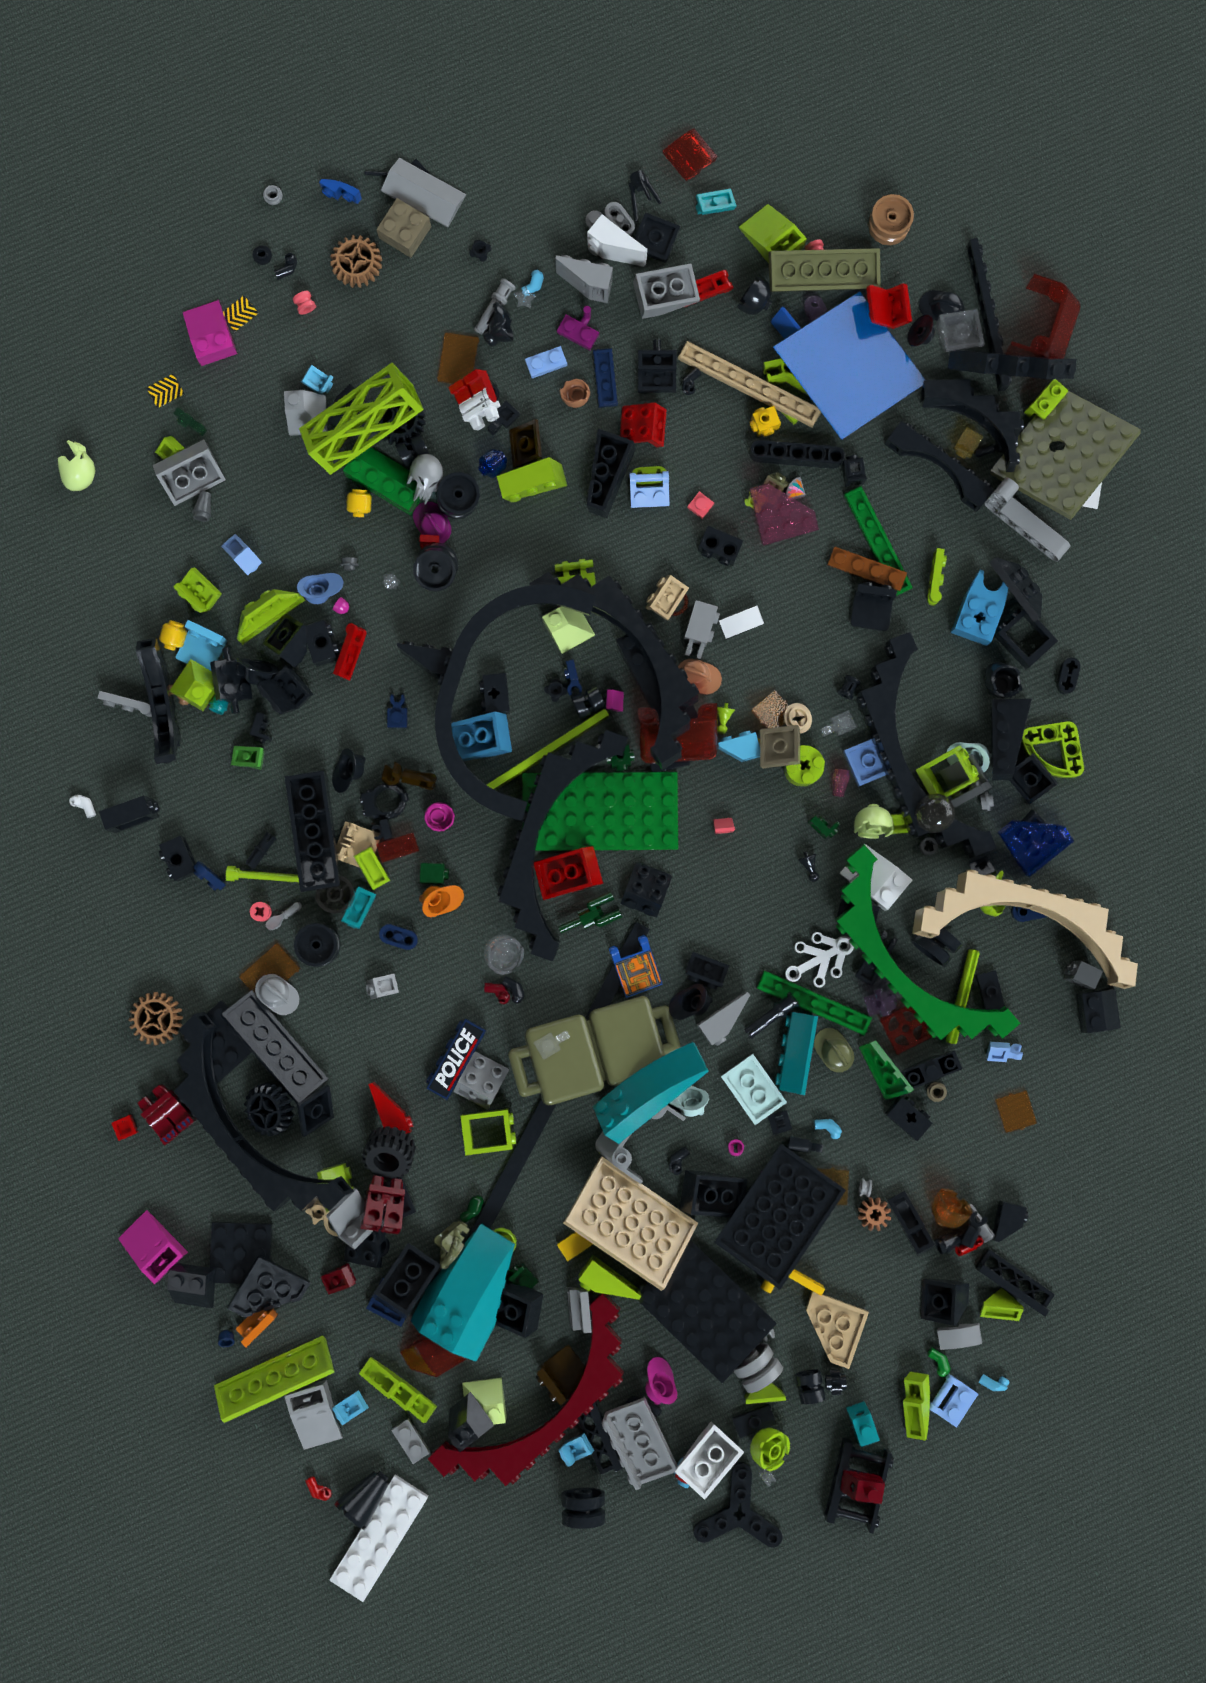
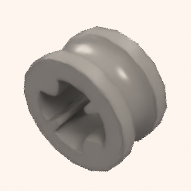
M862 1178L859 1186V1196L866 1195L869 1198L872 1191V1180L865 1181Z

